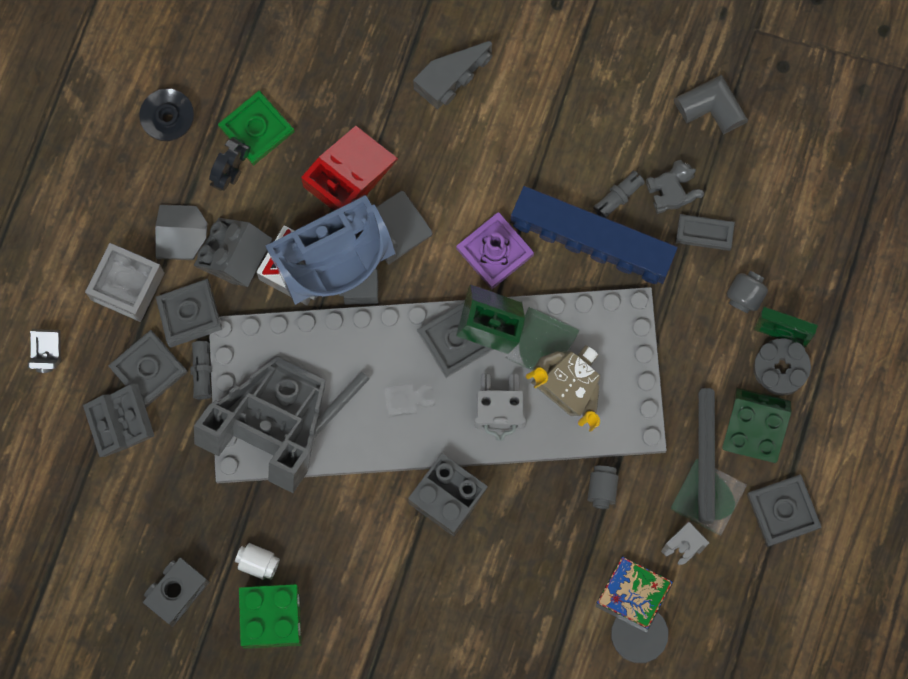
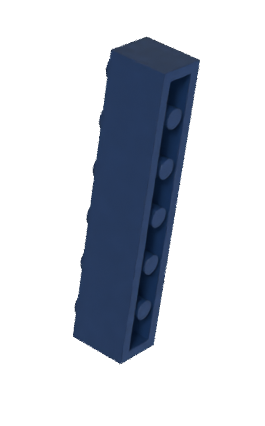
M523 186L511 214L510 223L514 224V227L519 231L525 233L532 231L539 234V237L549 243L557 241L564 244L565 248L571 252L580 253L582 251L591 255V259L596 262L605 264L607 261L617 265L616 268L621 272L627 274L634 272L642 275L643 280L652 284L664 283L678 248Z

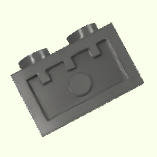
M400 191L376 207L389 232L395 250L394 255L384 259L388 265L433 235L432 230L404 191Z

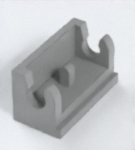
M688 522L665 544L661 552L667 557L674 553L675 549L679 548V552L684 553V555L677 564L683 565L696 553L700 554L709 542Z

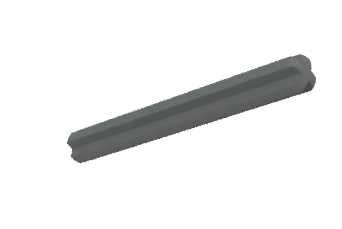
M702 388L699 391L698 520L703 524H711L715 520V391L711 388Z

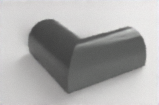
M722 75L674 98V103L686 124L711 112L724 135L748 122L746 115Z

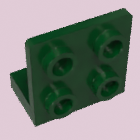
M736 387L733 409L722 449L776 463L791 416V401Z

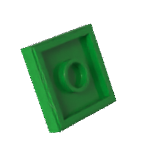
M260 90L218 123V127L229 139L237 137L251 147L247 159L253 166L295 132L294 128Z

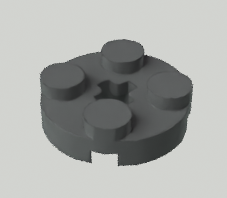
M776 339L762 346L754 360L753 370L758 383L768 389V392L784 396L795 393L805 384L810 375L811 363L802 344L788 339ZM780 360L789 365V369H786L785 374H781L780 369H775V365L779 364Z

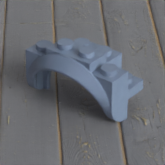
M366 195L266 245V249L295 305L312 296H332L355 288L371 275L380 261L395 254L385 223L376 206L371 205ZM363 230L360 236L356 239L355 234ZM304 261L305 265H297V263Z

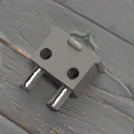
M485 374L481 375V391H477V418H475L474 426L477 429H485L486 433L494 435L497 441H503L506 435L513 434L516 429L524 428L526 419L523 418V391H519V376L515 374V391H513V374L509 375V391H491V376L487 374V391H485ZM488 402L489 405L485 406L482 403ZM516 402L518 405L513 406L510 403ZM489 429H511V430H510V431H505V432H503V433L501 434V436H500L496 431H491V430H489Z

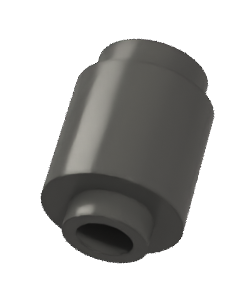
M609 466L594 467V472L590 474L587 499L593 503V507L609 509L610 505L616 504L619 476L616 475V468Z

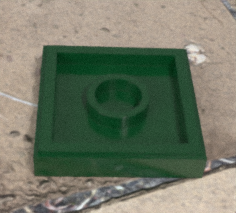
M763 307L753 329L778 339L792 340L795 343L802 344L805 348L814 337L818 325Z

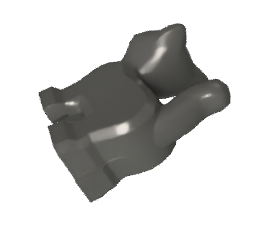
M678 160L673 163L671 171L665 172L657 178H647L646 186L649 193L660 191L662 195L653 196L655 201L653 205L657 214L663 213L668 209H678L683 205L691 203L696 198L704 196L703 190L695 189L685 194L680 183L688 182L695 177L696 169H692L690 164Z

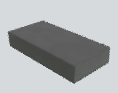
M680 214L676 243L730 251L735 222Z

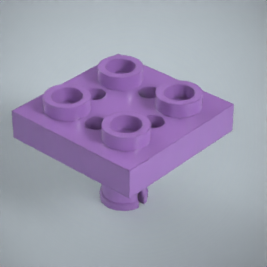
M499 212L456 246L458 252L491 290L534 256V252Z

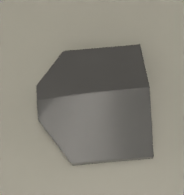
M159 206L155 226L156 259H195L207 237V221L197 206Z

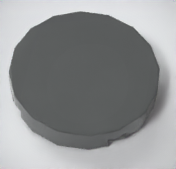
M659 613L656 615L647 633L616 617L611 628V641L615 650L623 659L632 663H647L656 659L664 651L668 642V627L664 618Z

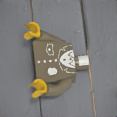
M585 345L578 355L571 351H556L540 357L533 371L527 373L525 377L527 379L534 377L531 382L534 388H538L570 416H581L582 414L583 417L579 419L578 425L582 427L588 423L590 426L589 432L593 431L600 424V418L597 415L600 387L598 381L600 380V375L590 367L598 357L597 352Z

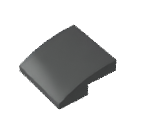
M130 384L111 395H102L83 405L99 457H106L155 436L138 384Z

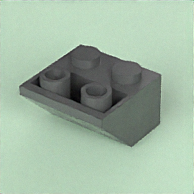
M218 218L210 229V235L206 243L199 250L194 266L231 284L248 287L267 250L266 245L270 244L272 238L249 222Z
M441 453L409 496L408 503L455 537L472 514L488 486Z

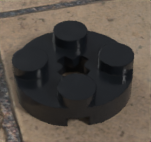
M232 137L226 142L225 146L229 147V149L224 154L221 152L218 154L211 169L209 180L213 182L209 185L219 191H225L229 183L236 184L241 175V170L238 168L250 152L251 147L237 137Z

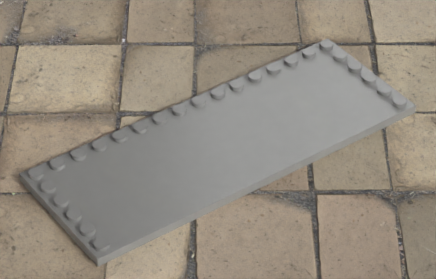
M652 288L507 297L522 302L525 315L529 308L578 331L579 333L568 351L578 355L586 345L597 352L598 357L590 367L600 375L597 407L600 424L591 432H589L590 426L588 423L582 427L578 425L579 419L583 417L582 414L581 416H570L538 388H534V385L531 383L534 377L530 379L525 377L532 370L523 364L520 357L519 344L509 354L493 350L445 378L417 329L463 303L465 300L220 316L223 330L209 334L210 358L213 371L211 372L212 403L215 400L220 401L229 394V390L236 385L239 387L250 379V375L276 357L326 380L319 416L361 371L369 377L366 384L314 438L308 472L305 477L430 469L441 453L460 467L666 453ZM485 374V391H487V374L491 376V391H509V375L513 374V391H515V374L519 376V391H523V418L526 419L524 428L516 429L513 434L506 435L503 441H497L496 437L486 433L485 429H477L474 426L475 418H477V391H481V375ZM488 402L482 403L485 406L489 405ZM516 402L510 403L513 406L518 405ZM489 429V430H491V431H496V432L501 436V434H502L503 432H505V431H510L511 429ZM233 436L220 456L215 455L216 483L268 480L269 462L273 455Z

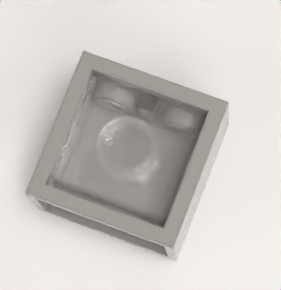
M109 243L85 293L91 301L141 322L165 273L160 264Z

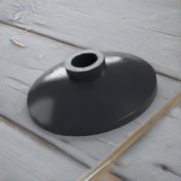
M161 89L153 92L143 101L139 112V119L142 128L150 137L159 141H173L185 135L191 128L194 120V110L190 100L183 93L174 89ZM166 115L173 116L170 122L163 120Z

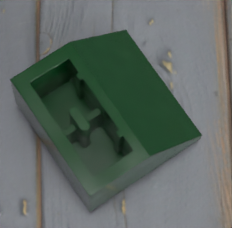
M470 284L456 336L509 354L520 342L525 321L522 302Z

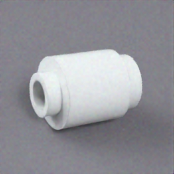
M251 543L246 548L241 546L235 562L239 563L238 570L262 580L265 578L271 580L280 561L279 558L274 557V553Z

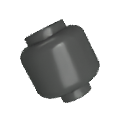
M749 271L748 275L743 273L737 274L726 293L730 299L729 304L747 314L749 311H757L768 293V288L762 283L764 278L752 271Z

